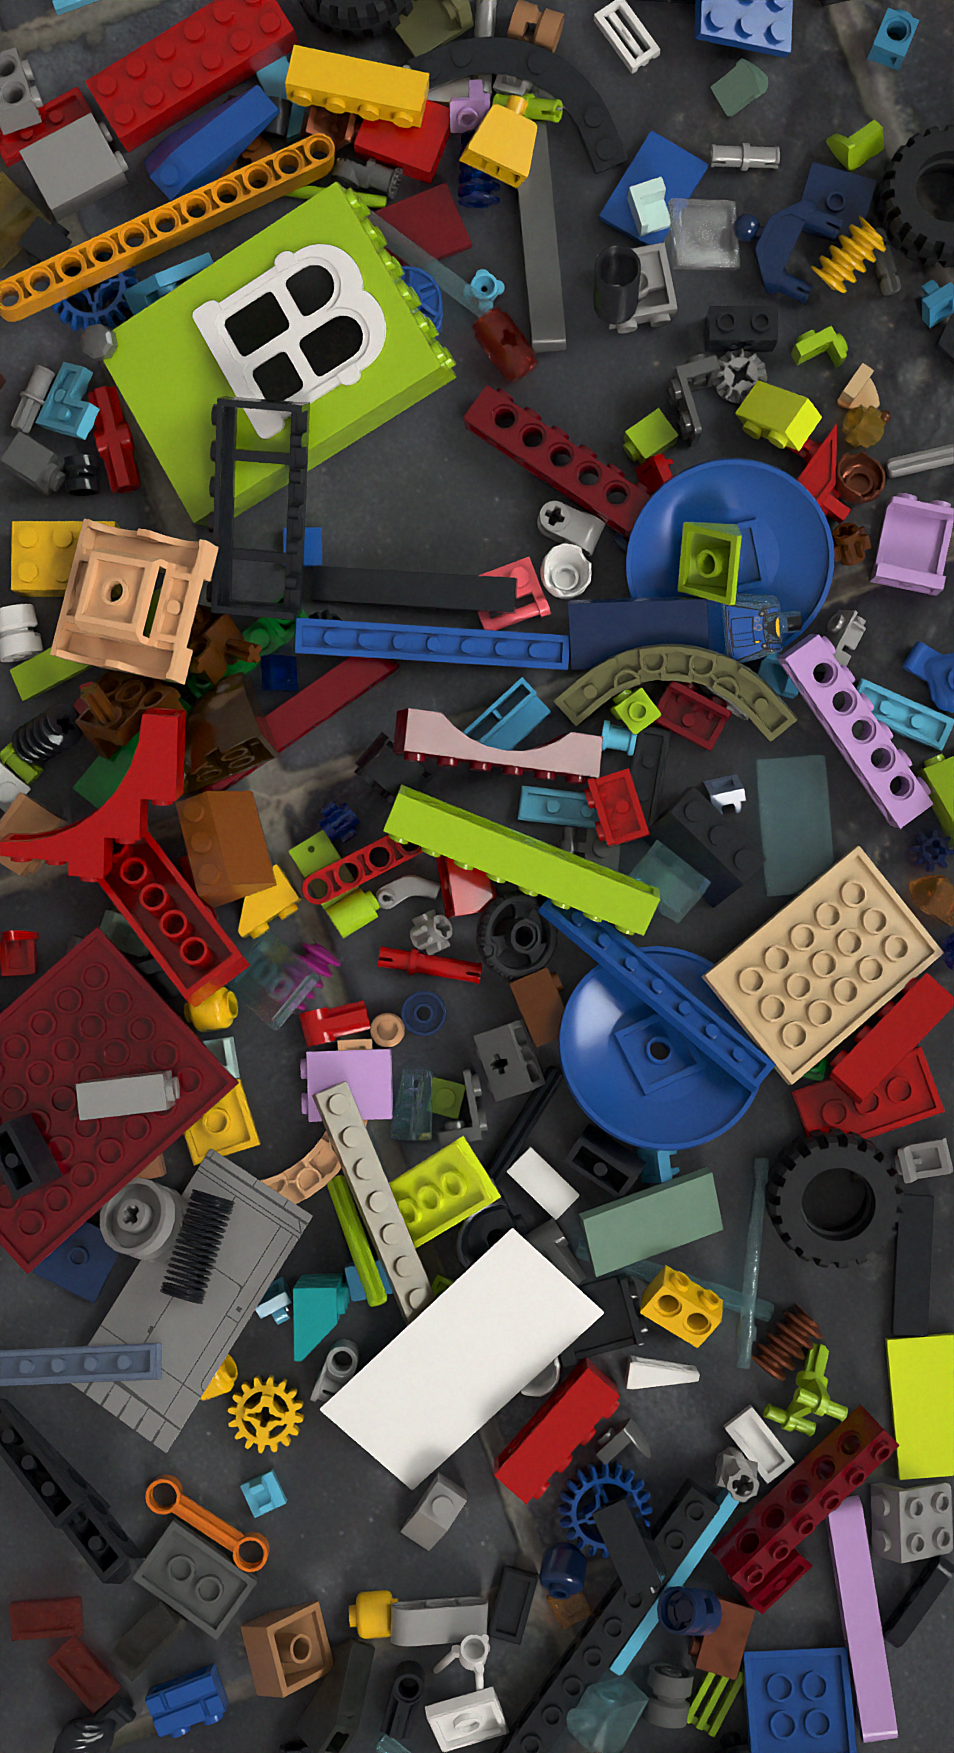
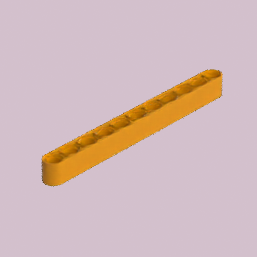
M325 134L311 135L0 281V316L6 321H20L328 175L333 170L335 162V146L333 141ZM322 151L328 156L318 160L311 155L314 152ZM289 165L295 167L297 171L292 174H285L281 171V168ZM254 180L266 182V186L260 189L254 188L250 184ZM225 194H231L236 197L231 203H223L219 200ZM198 208L204 210L205 214L194 218L189 215V212ZM164 223H170L175 226L170 232L158 230V227ZM137 237L144 240L137 247L127 245L131 238ZM102 252L112 254L111 259L105 262L96 260V257ZM73 266L81 269L80 273L73 277L64 274L68 268ZM46 281L50 283L45 291L40 292L33 289L38 282ZM6 297H18L17 303L13 306L2 305Z

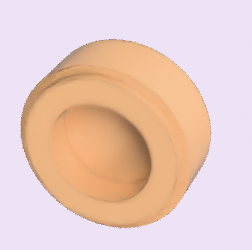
M383 1013L373 1020L370 1033L372 1039L378 1045L393 1047L403 1039L405 1025L396 1014Z

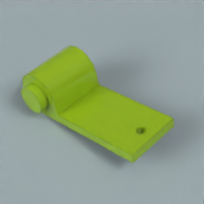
M321 830L288 851L304 878L341 858L324 830ZM345 864L341 865L338 871L339 878L345 883L352 882L354 878ZM316 878L309 882V886L316 897L321 898L326 892L324 881ZM359 886L321 904L343 939L378 918L376 910L381 908L372 892L369 890L364 893Z

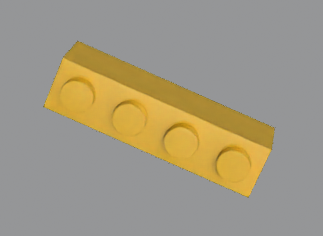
M294 45L285 88L287 100H292L300 106L316 105L325 107L328 111L337 114L349 112L358 114L370 121L382 119L391 121L403 128H410L412 126L421 128L429 92V73Z

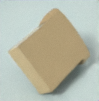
M862 363L837 400V405L855 411L877 409L880 405L876 387L870 378L874 370Z

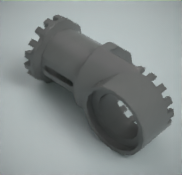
M371 157L366 167L356 164L355 161L350 162V159H347L346 162H344L345 158H342V160L341 158L337 159L330 177L332 181H337L347 189L351 187L352 190H357L359 187L364 189L372 187L388 193L390 198L394 199L399 189L396 185L400 186L401 183H398V181H401L403 175L402 168L392 169L376 163V159Z

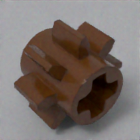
M843 523L832 531L835 563L840 561L841 564L846 566L856 565L865 558L864 550L872 548L869 535L865 533L863 526L858 528L854 523Z

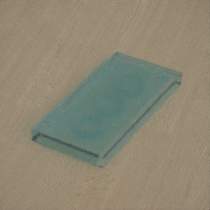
M825 755L755 761L763 855L768 859L764 863L766 897L799 894L834 864Z

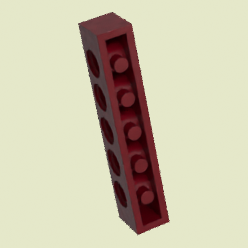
M486 385L463 417L466 429L575 504L601 519L606 525L629 540L639 512L653 493L639 482H636L635 485L624 478L625 474L615 465L608 463L605 466L596 459L597 455L587 446L581 444L578 447L570 442L568 434L559 427L553 425L550 428L542 423L541 416L531 408L525 407L522 409L514 404L513 397L505 390L497 388L495 391ZM504 417H510L514 420V423L509 428H500L497 426L498 421ZM531 436H538L542 439V442L536 447H528L524 444L526 439ZM557 455H566L570 458V461L564 466H556L552 463V460ZM588 473L598 477V480L592 485H584L579 480ZM615 492L622 493L626 497L625 501L618 505L611 504L607 499Z
M860 1404L710 1551L729 1576L749 1592L756 1585L760 1584L780 1561L786 1559L790 1552L806 1536L810 1535L822 1520L832 1511L836 1510L856 1487L862 1485L866 1478L882 1462L889 1459L892 1452L900 1445Z

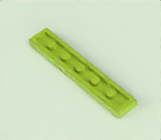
M162 587L152 594L143 636L147 638L151 633ZM51 648L10 669V673L22 701H30L93 666L60 659L51 655Z

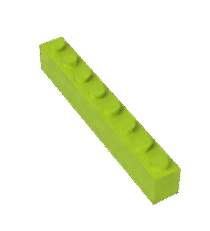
M404 785L400 786L383 830L389 833L388 836L398 843H414L421 846V850L428 855L434 857L444 855L454 859L453 862L463 869L473 870V868L486 872V876L495 882H511L518 885L519 890L531 896L541 894L551 898L550 901L560 908L570 909V907L583 911V915L586 918L595 922L605 920L613 923L617 930L628 935L637 933L644 936L660 901L659 888Z

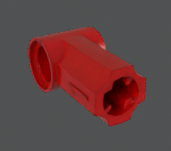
M364 1000L331 1009L324 1007L298 1014L306 1047L337 1040L336 1037L371 1029Z

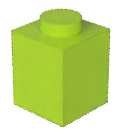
M658 408L625 431L623 449L633 462L638 460L642 464L650 457L662 454L675 445L679 435Z

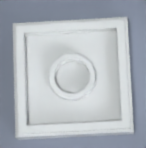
M493 1687L425 1706L428 1722L442 1752L509 1733L507 1720Z

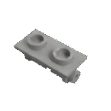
M838 610L827 625L828 631L825 637L834 646L836 653L833 656L840 666L842 664L847 666L851 655L842 650L843 647L846 646L851 650H855L866 630L864 627L866 620L857 616L858 612L854 610ZM821 663L816 665L813 672L824 673L823 677L825 678V667Z

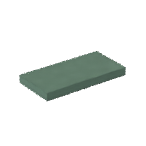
M708 1167L579 1214L591 1269L596 1277L724 1230L713 1174Z

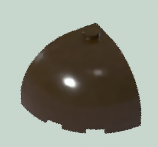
M241 671L225 676L219 683L203 693L187 710L188 715L185 721L184 796L280 757L252 683L244 672Z

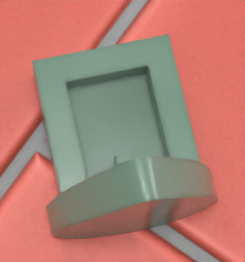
M741 58L736 62V67L710 88L725 114L733 117L751 101L766 92L768 77L757 66Z

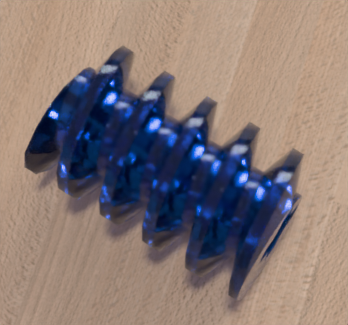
M469 130L461 134V144L463 146L460 148V156L476 130ZM460 161L459 170L461 173L458 178V182L461 185L458 188L459 205L467 208L483 209L500 204V198L491 195V193L500 191L501 185L491 181L497 178Z

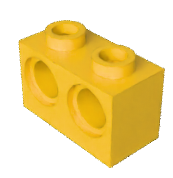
M665 1265L643 1291L640 1313L694 1347L699 1348L722 1322L724 1300L720 1299L715 1292L704 1289L691 1281L686 1274L675 1271Z

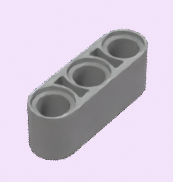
M466 1596L393 1603L391 1605L390 1642L398 1646H421L462 1642L470 1635H487L488 1600L481 1597Z

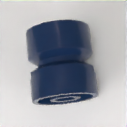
M415 992L402 1005L401 1017L403 1024L415 1035H432L440 1030L446 1021V1005L442 998L434 992Z
M675 1586L668 1588L662 1593L657 1605V1616L661 1626L671 1634L708 1636L715 1632L720 1625L722 1608L718 1597L710 1590Z

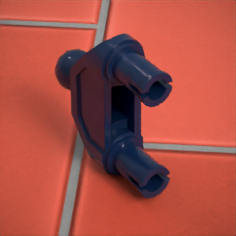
M804 199L771 215L765 228L760 226L758 219L754 215L742 214L734 221L733 231L735 236L741 241L758 240L754 253L765 292L771 295H776L779 292L805 305L808 294H810L814 284L786 273L787 269L784 267L802 229L806 230L807 227L835 240L844 219H839L816 208L817 204L814 201Z

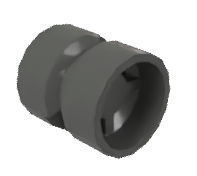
M651 1664L646 1684L651 1693L646 1694L644 1698L643 1719L651 1724L665 1728L676 1729L686 1727L690 1704L685 1698L690 1697L692 1693L693 1672L674 1664Z

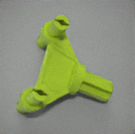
M813 1343V1350L808 1349L804 1370L797 1373L795 1382L799 1388L796 1389L793 1400L788 1408L783 1410L768 1403L763 1411L764 1418L780 1423L782 1429L789 1432L794 1429L810 1437L815 1432L816 1423L802 1418L803 1416L812 1412L819 1416L827 1414L840 1421H844L848 1413V1407L830 1400V1396L826 1391L828 1379L824 1376L829 1351L826 1346Z

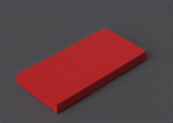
M922 1046L915 1047L860 1105L831 1078L790 1091L806 1138L810 1137L809 1132L820 1129L822 1133H827L829 1128H838L843 1133H849V1131L857 1133L866 1140L945 1112Z

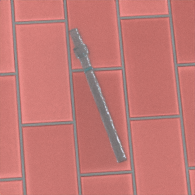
M755 1157L740 1325H736L735 1339H738L736 1368L750 1369L752 1341H756L757 1327H754L765 1207L764 1191L765 1184H767L769 1159Z

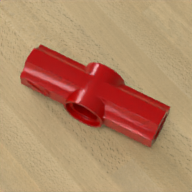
M116 386L96 388L92 392L87 393L88 401L100 409L95 418L96 429H94V437L100 457L104 459L111 491L113 494L133 492L141 487V480L133 454L135 451L133 436L129 424L124 418Z

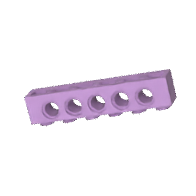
M809 634L776 659L889 825L901 829L933 805L928 796L931 791L921 777L916 778L909 767L912 766V762L902 749L897 750L890 739L893 738V734L883 721L878 722L871 712L874 710V706L870 699L864 693H858L852 684L855 678L851 671L844 664L839 665L833 656L836 650L829 639L825 636L821 637L819 634ZM819 663L826 669V676L821 682H817L813 676V670ZM841 692L845 697V704L837 711L833 707L832 701L834 695ZM860 720L864 725V731L856 739L852 734V726L856 721ZM879 748L882 751L883 759L879 765L874 766L871 762V755L875 749ZM898 776L901 779L902 785L900 790L893 794L890 790V783L893 778Z

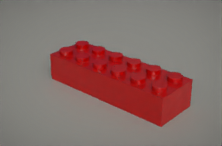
M214 0L89 78L85 83L119 140L129 153L253 76L259 70L293 51L294 45H300L293 27L276 0Z
M149 831L133 844L116 843L115 838H113L112 870L103 879L101 878L98 883L182 996L195 1008L247 969L250 964Z

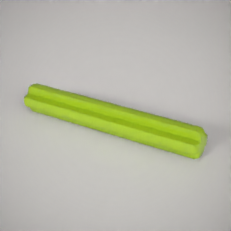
M343 1175L335 1176L327 1183V1187L363 1290L371 1307L381 1305L387 1301V1294L350 1190Z

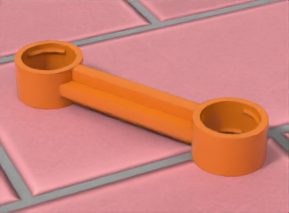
M160 1475L151 1482L147 1488L145 1499L148 1507L157 1514L174 1513L233 1552L235 1564L245 1572L258 1571L265 1565L269 1556L270 1546L262 1534L258 1532L243 1534L184 1495L180 1481L172 1475ZM167 1483L171 1485L177 1494L176 1502L169 1506L158 1504L153 1498V1488L157 1484ZM249 1540L258 1542L263 1549L262 1559L256 1563L244 1561L239 1554V1548L243 1542Z

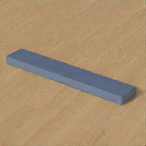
M162 1343L0 1350V1386L160 1380L162 1377Z

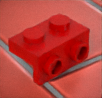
M629 768L597 779L594 777L587 779L589 788L584 789L589 808H596L600 821L594 822L600 842L606 840L608 846L612 848L650 835Z

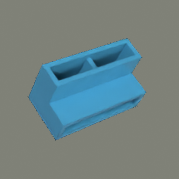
M522 677L462 733L486 746L511 751L549 716L551 711L536 696L537 692Z

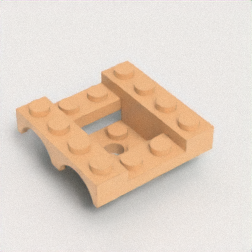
M84 519L50 654L71 662L185 685L193 650L187 648L202 584L203 581H211L219 547L202 539L198 542L181 540L151 530L138 528V531L125 530L104 525L90 519ZM158 572L165 573L150 637L147 638L143 636V631ZM121 584L123 587L122 596L113 602L111 600V591L116 585Z

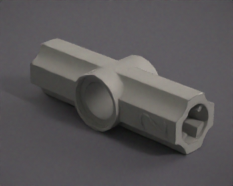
M728 1446L723 1452H718L715 1462L717 1468L716 1485L726 1487L733 1500L746 1502L750 1497L757 1496L759 1487L757 1480L758 1462L745 1459L741 1450L736 1447Z

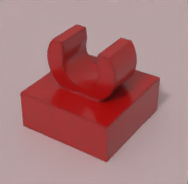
M662 453L650 457L634 470L639 482L654 493L662 484L673 477L669 467L674 462L672 459H665Z

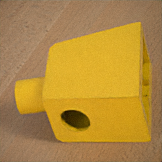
M511 95L505 107L493 104L461 154L459 161L518 189L528 177L537 133V124L524 117L528 102L520 96Z

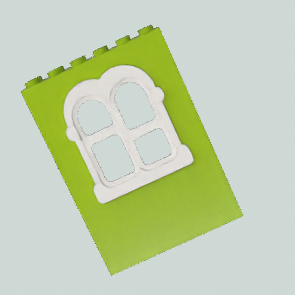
M336 181L112 330L116 334L118 347L111 358L104 359L103 361L195 524L208 527L209 514L211 511H214V497H210L209 494L211 476H215V462H212L210 458L211 443L213 440H216V426H213L211 422L213 404H217V398L223 396L265 399L253 378V371L278 353L286 352L303 381L302 389L284 401L310 402L307 472L457 378L452 369L456 365L452 355L446 347L442 348L440 343L436 341L435 337L439 333L428 316L425 318L424 314L417 308L422 305L421 300L411 286L408 287L405 281L401 279L405 275L403 268L395 256L391 257L388 251L384 249V246L388 244L386 238L378 226L374 227L367 218L371 214L369 208L361 196L357 197L351 187L346 190ZM311 265H320L326 268L332 275L334 293L330 301L309 316H303L286 287V281L303 268ZM272 292L289 320V328L248 356H242L225 328V321L265 293ZM349 316L355 319L361 326L363 341L359 351L325 375L317 376L300 348V340L335 317ZM237 408L236 449L290 453L291 412ZM236 461L234 518L289 484V465Z

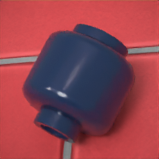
M567 1542L555 1543L553 1547L548 1548L543 1553L539 1574L540 1584L549 1591L550 1596L556 1599L564 1600L568 1599L570 1595L578 1594L584 1587L587 1568L586 1557L574 1544Z

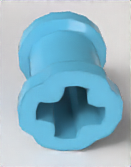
M604 720L601 734L603 737L602 751L610 748L626 751L627 755L633 756L637 734H632L627 727L611 725L610 721Z

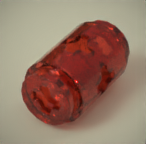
M499 307L484 314L472 326L476 341L504 379L508 378L511 383H516L527 376L539 364L535 358L537 353L508 313L502 312Z

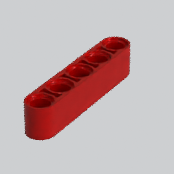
M388 833L306 876L301 883L300 890L302 896L312 904L326 903L415 857L423 851L419 845H416L411 851L404 850L400 843L388 836ZM375 847H381L387 853V861L380 867L372 865L369 859V854ZM344 863H351L356 867L357 875L352 882L345 883L339 878L338 871ZM316 878L323 880L326 884L325 894L317 899L312 898L307 891L309 882Z

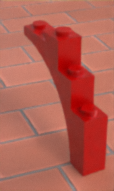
M150 707L142 714L139 742L131 766L117 791L106 803L87 817L62 828L38 833H9L0 841V856L10 857V860L13 862H29L32 859L45 860V863L48 865H64L69 862L68 876H79L80 880L84 882H97L101 878L103 879L112 870L113 838H115L116 843L133 844L148 832V800H151L153 805L167 806L176 802L183 794L186 710Z

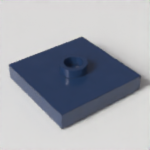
M812 162L800 201L810 199L817 204V209L844 220L835 240L807 227L806 230L802 229L801 232L840 243L838 238L840 235L851 238L852 235L848 226L853 224L861 228L859 215L866 221L877 180Z
M87 1220L34 1268L32 1273L95 1303L120 1253L114 1251L105 1242L100 1226Z

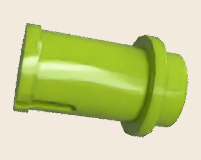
M12 742L0 752L1 763L11 768L28 786L43 772L41 767L23 761L16 754Z

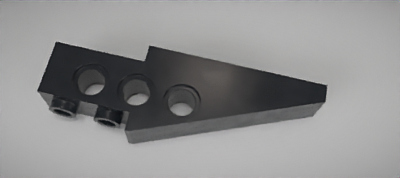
M0 1398V1456L52 1525L64 1531L101 1582L105 1584H122L146 1558L108 1509L111 1506L7 1399Z

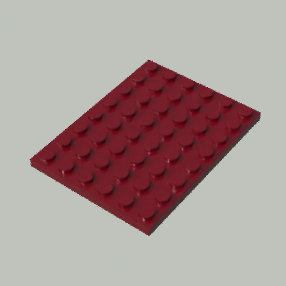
M96 927L0 1014V1125L8 1120L31 1113L63 1174L61 1178L39 1191L15 1201L0 1174V1245L26 1274H29L239 1084L237 1079L99 927ZM172 1070V1078L178 1077L180 1098H177L175 1105L168 1110L88 1120L79 1119L76 1093L77 1083L91 1079Z

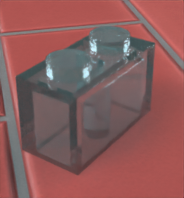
M659 840L655 841L628 875L636 880L659 888L660 901L657 908L663 916L671 918L677 924L698 902L711 883Z

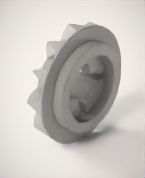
M742 348L736 351H728L718 360L720 370L713 384L717 393L723 399L731 403L742 404L758 380L766 383L768 376L765 370V363L757 357L756 353L744 351ZM745 365L748 366L745 376L749 381L741 380L739 384L737 383L735 387H732L735 374L731 370L739 371Z

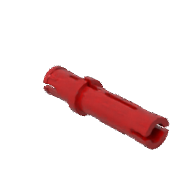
M381 946L377 967L408 971L407 975L414 976V973L479 984L482 962L477 963L418 953V949L414 948L411 951Z

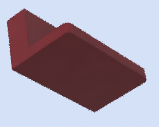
M794 1548L786 1559L780 1561L765 1576L764 1580L749 1592L735 1582L727 1572L726 1576L745 1600L763 1615L813 1566L804 1555Z

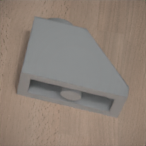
M438 1472L400 1532L430 1551L448 1531L467 1502V1491Z

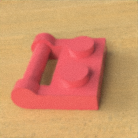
M530 557L478 575L517 578L516 600L532 594L534 599L533 603L517 608L515 614L504 613L491 618L489 612H477L483 630L497 631L537 615L544 617L551 614Z

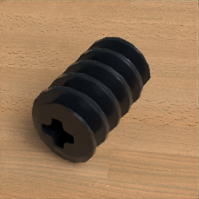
M65 703L55 704L43 713H40L37 717L32 718L14 731L12 746L16 754L29 764L39 765L67 750L82 737L83 731L75 722L80 714L75 708Z

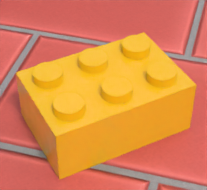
M12 521L11 590L19 597H64L83 521ZM95 521L111 527L120 528L115 521ZM121 584L116 585L112 589L111 597H121Z

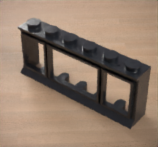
M223 396L217 398V404H213L211 422L213 426H216V440H213L211 443L210 458L212 462H215V476H211L209 494L210 497H214V511H211L209 514L208 529L210 533H213V545L219 548L212 573V581L208 582L206 590L207 602H211V613L294 620L302 613L310 402ZM237 408L291 412L290 453L236 449ZM236 461L289 465L286 552L233 547ZM233 559L285 564L284 604L231 599Z

